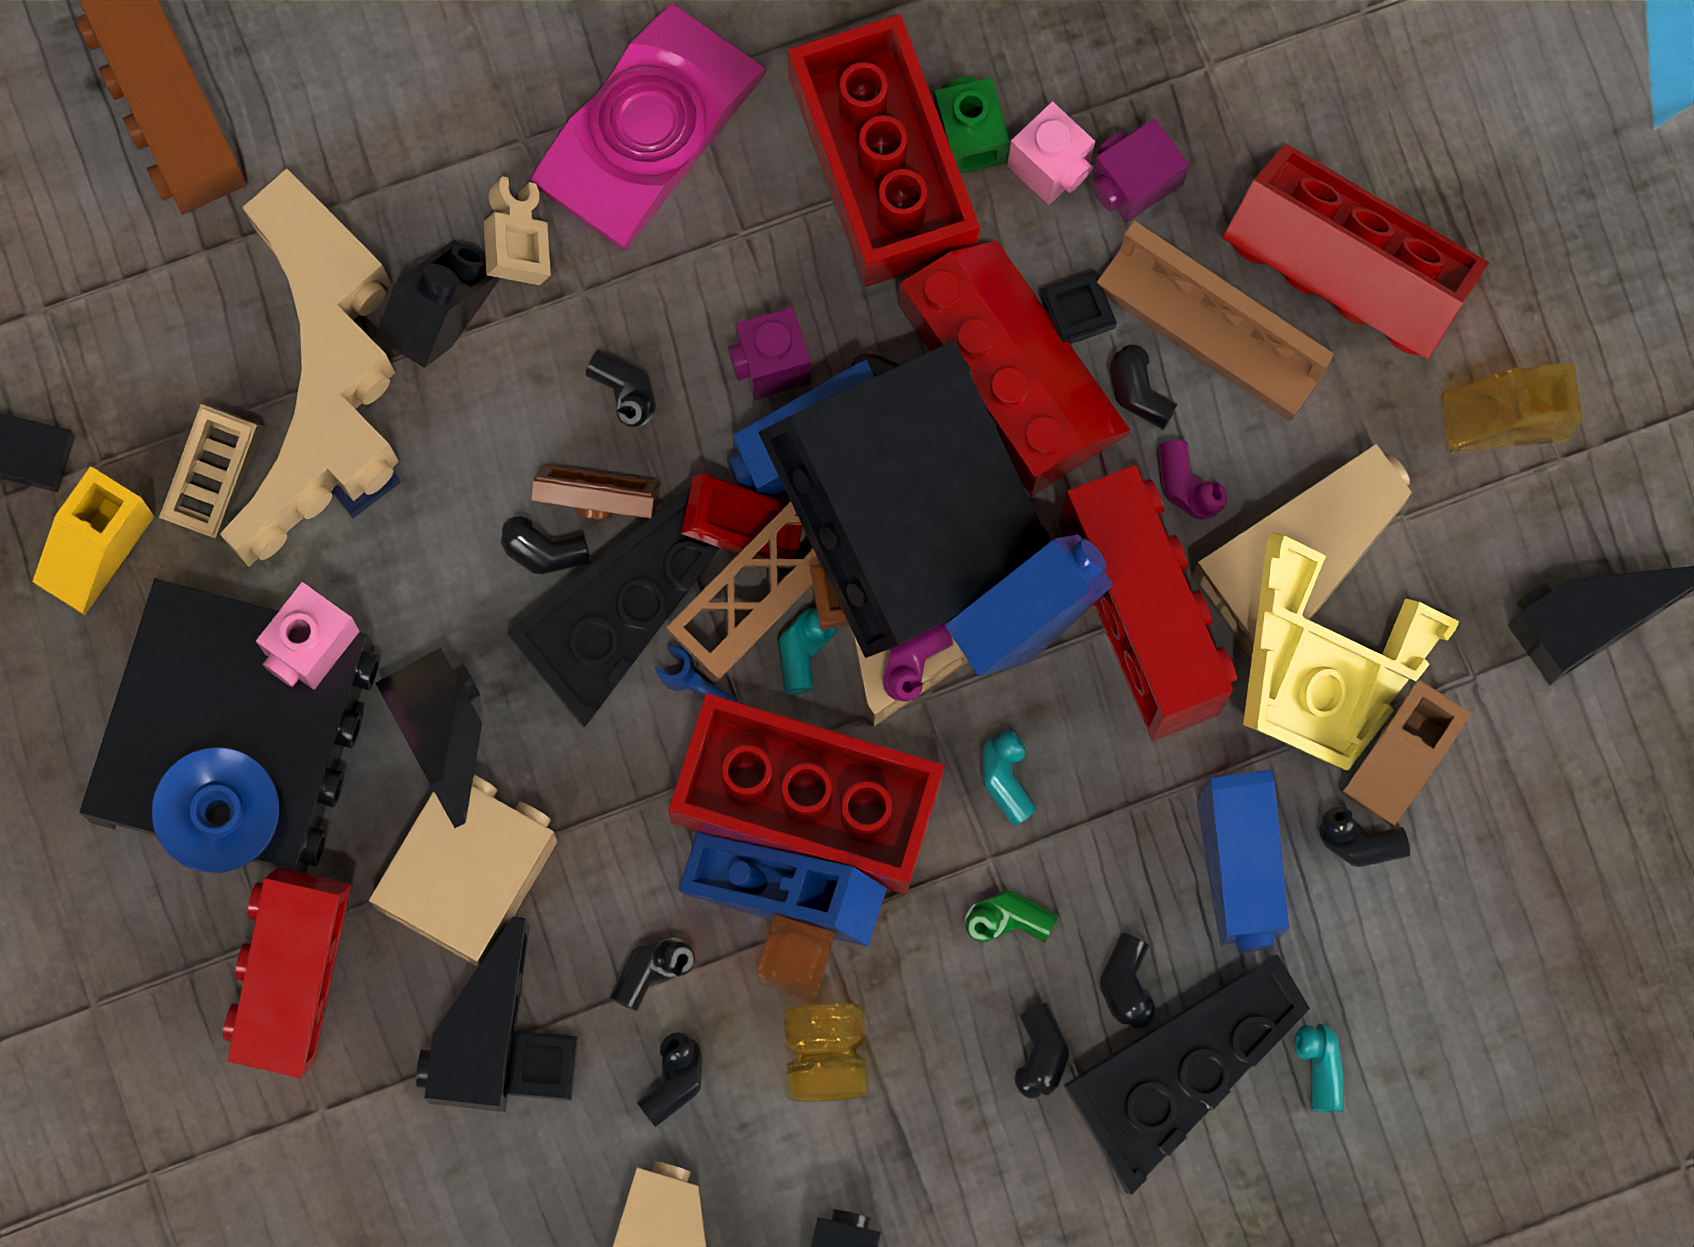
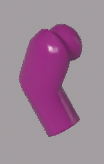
M1173 440L1158 445L1163 493L1169 502L1191 517L1202 520L1211 519L1224 509L1227 503V494L1223 486L1218 482L1213 484L1209 481L1204 482L1191 474L1188 442Z
M944 622L899 646L888 649L882 673L883 687L888 696L905 702L914 700L919 696L923 687L921 681L926 659L953 646V640L949 631L944 626Z

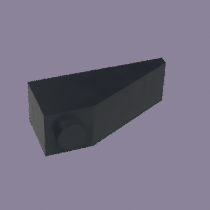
M1694 566L1570 579L1553 591L1546 582L1526 594L1516 603L1521 611L1508 627L1549 685H1551L1694 591Z
M440 647L375 684L455 829L465 824L467 819L482 722L471 701L480 697L481 694L464 663L453 669Z
M512 916L434 1032L431 1050L421 1049L417 1066L416 1086L426 1088L424 1098L430 1104L506 1112L514 1032L517 1028L530 929L525 918Z

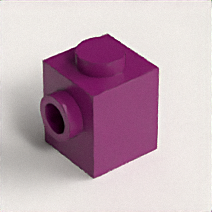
M1154 118L1130 135L1125 130L1114 134L1097 150L1099 155L1096 158L1092 175L1094 179L1092 181V188L1102 205L1109 211L1116 209L1127 223L1183 186L1190 164Z
M794 307L735 323L737 344L728 346V351L737 380L747 378L754 400L811 384V361Z

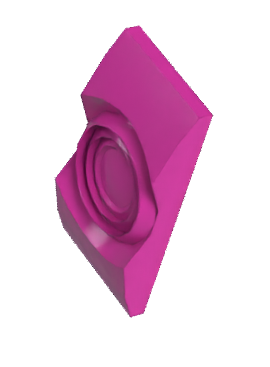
M672 3L629 44L603 86L591 100L570 117L540 162L530 182L536 183L540 192L625 251L765 76L766 68Z

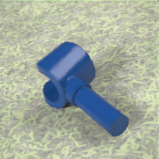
M677 646L667 648L671 656L684 663L683 670L680 673L668 675L662 669L655 666L659 678L668 689L679 691L689 688L704 697L708 693L738 702V700L697 673L690 656L683 648Z

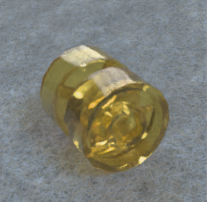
M821 1004L784 1010L786 1046L796 1051V1057L787 1063L789 1101L824 1102L869 1096L867 1059L856 1054V1049L866 1043L864 1006L858 1004Z

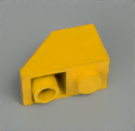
M90 466L55 515L32 582L85 616L151 523L154 515L141 497Z

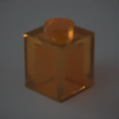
M774 915L757 973L758 985L818 1002L835 943V932Z

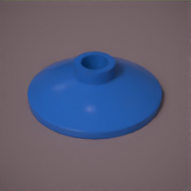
M216 747L198 750L178 760L160 780L152 802L153 827L163 848L183 866L204 873L233 871L253 861L270 843L279 820L278 793L267 771L250 756L228 748ZM218 804L228 805L230 807L229 819L220 825L210 823V810Z

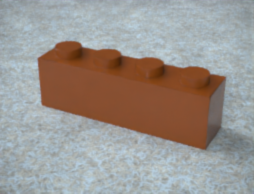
M79 0L85 14L75 18V21L89 50L92 51L101 47L109 64L98 69L113 100L115 101L125 96L133 112L122 119L137 150L139 151L149 146L157 164L146 169L161 200L163 201L173 196L182 215L247 186L159 1Z

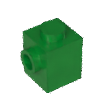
M971 76L960 77L943 85L942 89L935 90L934 105L960 174L1007 164L1010 141L992 77L978 81L975 77Z

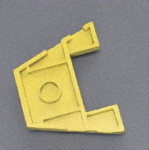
M1270 532L1266 544L1243 725L1330 765L1348 771L1393 713L1394 709L1390 706V703L1409 679L1413 681L1419 679L1429 666L1425 659L1439 639L1448 641L1455 632L1459 621L1421 602L1405 598L1383 654L1381 655L1302 616L1326 556L1285 535Z

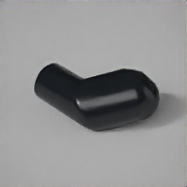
M598 349L589 362L586 376L613 389L617 404L616 414L621 423L628 427L645 426L653 418L656 408L649 376L644 370Z
M1344 807L1331 808L1322 818L1319 833L1324 845L1352 866L1364 867L1410 856L1409 841L1403 827L1370 834L1352 818V811Z
M1121 933L1100 977V990L1111 1015L1118 1022L1129 1024L1134 1028H1142L1148 1025L1155 1015V1004L1151 998L1146 997L1136 976L1149 945L1130 934Z
M667 937L635 947L631 951L609 999L626 1008L638 1011L650 983L683 976L690 972L695 963V953L692 947L676 937Z

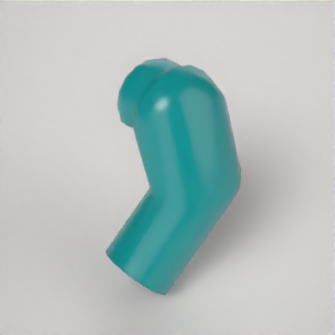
M817 608L807 609L801 613L779 638L778 644L785 694H803L815 690L811 659L838 631V628L820 630Z
M1008 730L1001 733L997 739L990 737L982 748L983 785L1012 826H1016L1030 817L1037 807L1014 777L1013 764L1025 757L1026 747L1015 732Z
M1319 1023L1316 1028L1304 1025L1295 1034L1294 1049L1299 1058L1304 1060L1311 1059L1312 1111L1317 1113L1343 1112L1344 1071L1338 1036L1332 1028Z

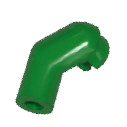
M1003 891L974 903L966 913L965 927L968 935L978 942H988L993 938L1018 928L1045 943L1059 915L1014 891Z

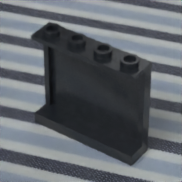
M955 341L801 410L758 432L865 658L899 646L960 614L1050 543L1049 534L1041 524L1025 491L1023 479L1009 457L998 433L997 424L989 414L973 380L971 369L963 359Z
M154 578L79 813L92 824L114 830L117 825L156 836L152 822V802L156 788L168 769L184 756L198 750L216 747L233 749L250 756L267 771L276 787L279 798V820L275 833L267 847L252 862L306 873L308 865L316 867L321 859L326 842V831L320 829L326 806H336L343 787L344 772L337 770L344 747L350 749L354 747L359 735L362 713L355 712L362 689L371 690L378 672L380 657L377 654H373L375 647L366 633L359 632L315 690L299 679L291 687L262 665L268 656L264 654L256 642L261 633L279 612L278 610ZM226 804L215 805L209 812V821L214 825L223 824L230 817V807Z

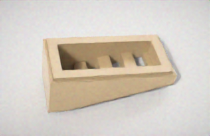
M200 404L159 518L218 539L256 452L265 426L221 409ZM214 428L238 436L239 439L236 447L211 439ZM206 450L230 459L228 469L224 470L200 461L204 451ZM198 473L222 482L219 493L192 484L191 481L194 474ZM185 495L214 505L211 515L208 516L181 506Z

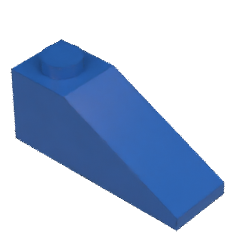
M697 833L678 891L815 935L868 947L887 888L853 866Z

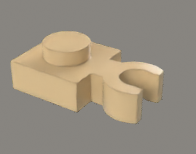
M502 176L491 186L488 195L489 203L494 212L484 221L486 275L541 285L551 276L548 224L544 221L532 219V210L539 202L538 187L536 183L529 182L518 192V200H516L510 194L508 177Z

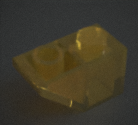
M1574 363L1513 368L1444 391L1441 394L1449 453L1565 442L1570 439L1583 421Z

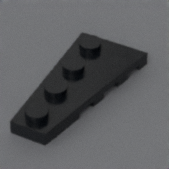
M691 486L507 632L509 638L583 728L587 726L720 549L717 546L681 534Z
M1278 955L1269 956L1063 1085L1128 1194L1132 1195L1147 1180V1175L1166 1156H1170L1187 1138L1186 1135L1211 1109L1214 1110L1231 1092L1230 1089L1252 1066H1256L1310 1009Z

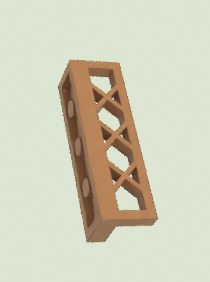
M1135 220L1124 233L1120 251L1096 282L1103 288L1109 300L1289 421L1294 419L1323 378L1334 356L1333 352Z
M791 502L665 628L699 663L696 669L713 685L812 585L810 566L820 564L812 545L811 551L803 559H777V533L785 525H802L798 516H794L796 511ZM768 543V559H752ZM742 568H769V594L761 602H734V576ZM777 568H794L777 585ZM726 585V602H710ZM700 611H726V638L709 653L684 627ZM735 611H751L735 627Z

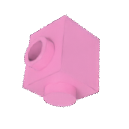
M1052 101L1011 140L1007 167L1044 202L1050 205L1065 190L1071 193L1089 176L1093 170V166L1090 163L1095 140Z
M301 582L256 642L264 654L268 656L262 664L268 671L291 687L299 679L315 690L360 631L351 616Z

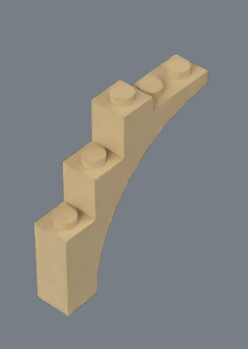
M287 168L242 207L255 231L278 258L289 280L300 323L302 366L294 416L278 458L251 501L220 533L233 552L248 567L258 558L265 560L274 555L284 545L287 539L286 533L303 518L311 519L324 510L331 501V492L337 484L355 501L364 492L367 495H371L380 490L392 477L394 472L392 468L399 463L389 443L356 410L362 403L368 405L377 400L390 384L389 378L395 374L386 353L353 321L358 315L366 316L373 312L385 299L386 290L392 286V283L383 265Z

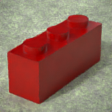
M280 867L267 875L263 883H255L247 910L248 919L256 920L251 944L245 942L242 945L235 969V979L243 981L239 1004L232 1003L230 1005L223 1028V1040L231 1041L228 1062L302 1078L315 1064L351 889L350 883Z

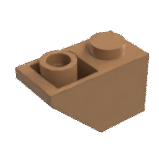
M1419 679L1405 696L1341 794L1394 828L1434 772L1472 713Z

